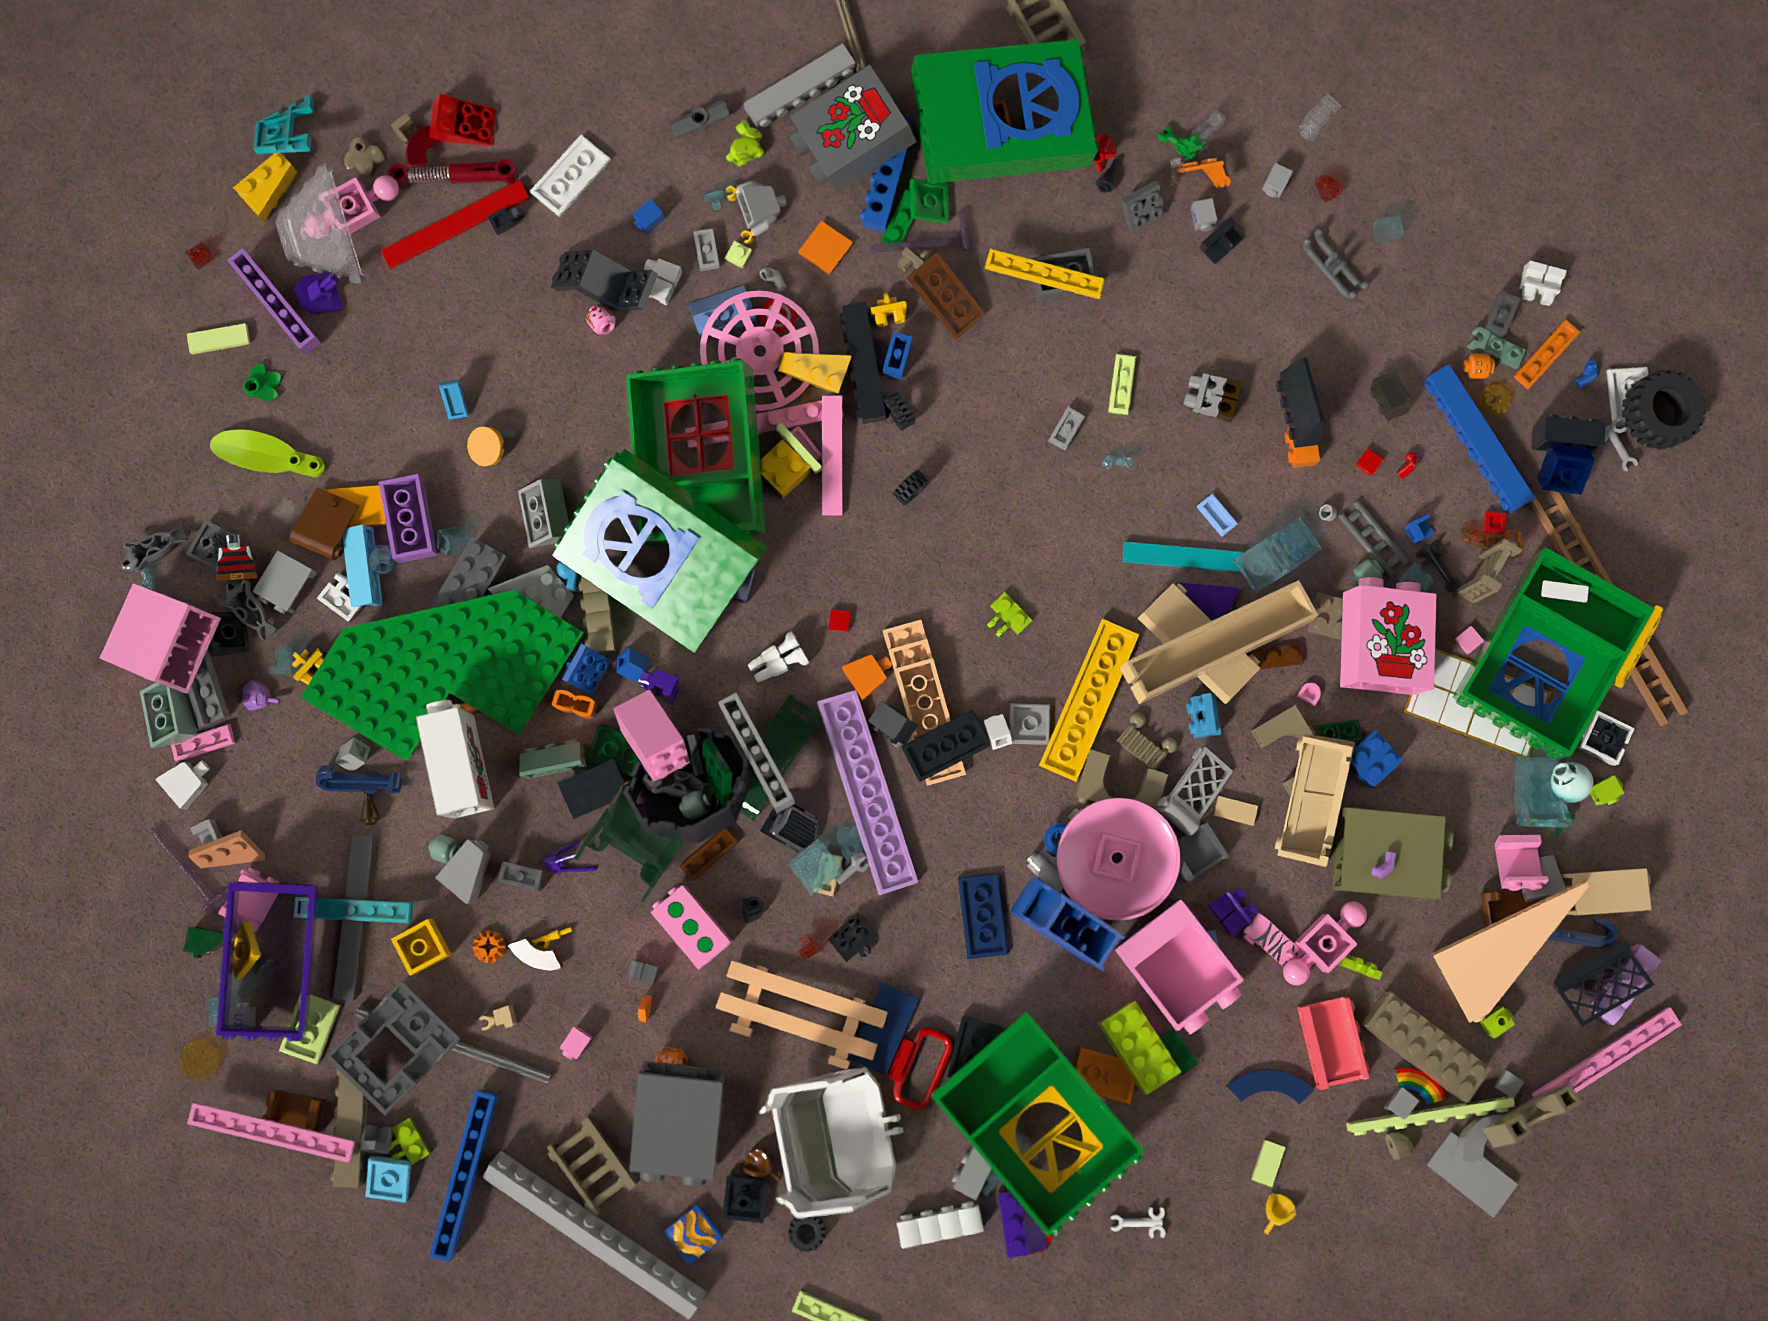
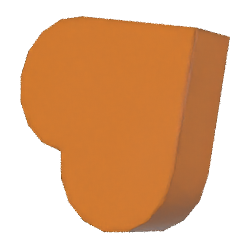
M644 994L638 1006L639 1021L648 1022L653 999L652 995Z

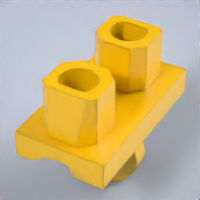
M883 293L884 299L877 300L878 306L871 308V316L875 320L877 327L888 325L886 316L894 315V320L897 324L905 322V314L907 312L906 301L897 302L896 297L889 298L888 293Z
M319 648L308 660L305 658L310 653L306 649L301 654L297 652L292 654L296 658L292 663L295 668L301 663L303 664L293 675L294 679L297 681L300 679L306 684L310 683L314 674L308 669L313 664L319 668L325 659L322 655L323 652Z

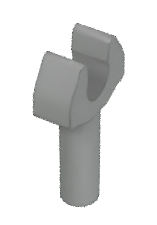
M862 852L852 856V865L835 878L839 884H842L856 871L863 873L868 869V860Z

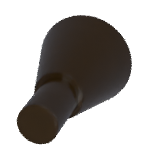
M363 790L364 801L360 822H364V825L377 824V821L381 818L372 799V794H368L366 790Z

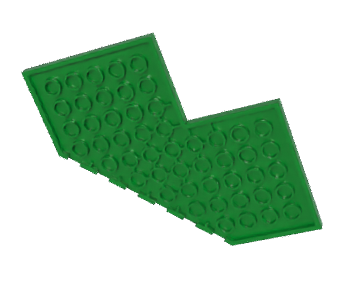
M515 589L343 628L300 698L408 761L421 740L416 717L427 715L428 704L444 701L450 693L520 735L584 632Z

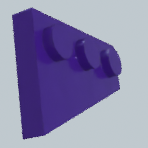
M1180 583L1188 591L1185 595L1212 621L1229 613L1239 590L1236 587Z

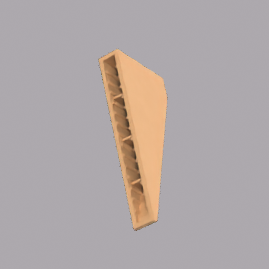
M1585 880L1433 952L1437 964L1469 1022L1474 1021L1476 1023L1486 1018L1485 1015L1489 1014L1589 887Z

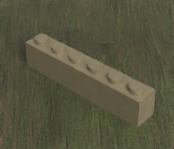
M361 1059L370 1068V1059ZM337 1069V1075L339 1076V1084L336 1086L338 1105L335 1106L334 1110L337 1126L334 1127L333 1135L355 1140L356 1144L351 1162L335 1160L334 1168L331 1171V1181H333V1187L358 1188L363 1185L365 1151L360 1150L359 1145L363 1125L367 1124L368 1098Z

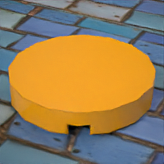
M483 426L476 428L468 438L467 448L469 455L478 465H495L504 454L502 445L504 441L500 433L492 427Z

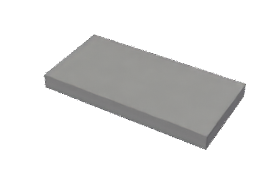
M1449 1131L1425 1164L1494 1218L1518 1184L1484 1157L1482 1162H1470L1454 1158L1456 1143L1459 1137Z

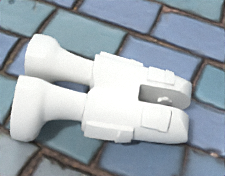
M792 631L786 634V639L778 647L770 646L748 664L751 671L763 665L767 667L754 675L757 683L788 671L787 665L799 662L801 665L810 663L801 647L794 650L788 656L781 658V654L800 646Z

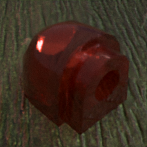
M1323 175L1315 179V187L1325 202L1338 197L1342 193V185L1335 177Z

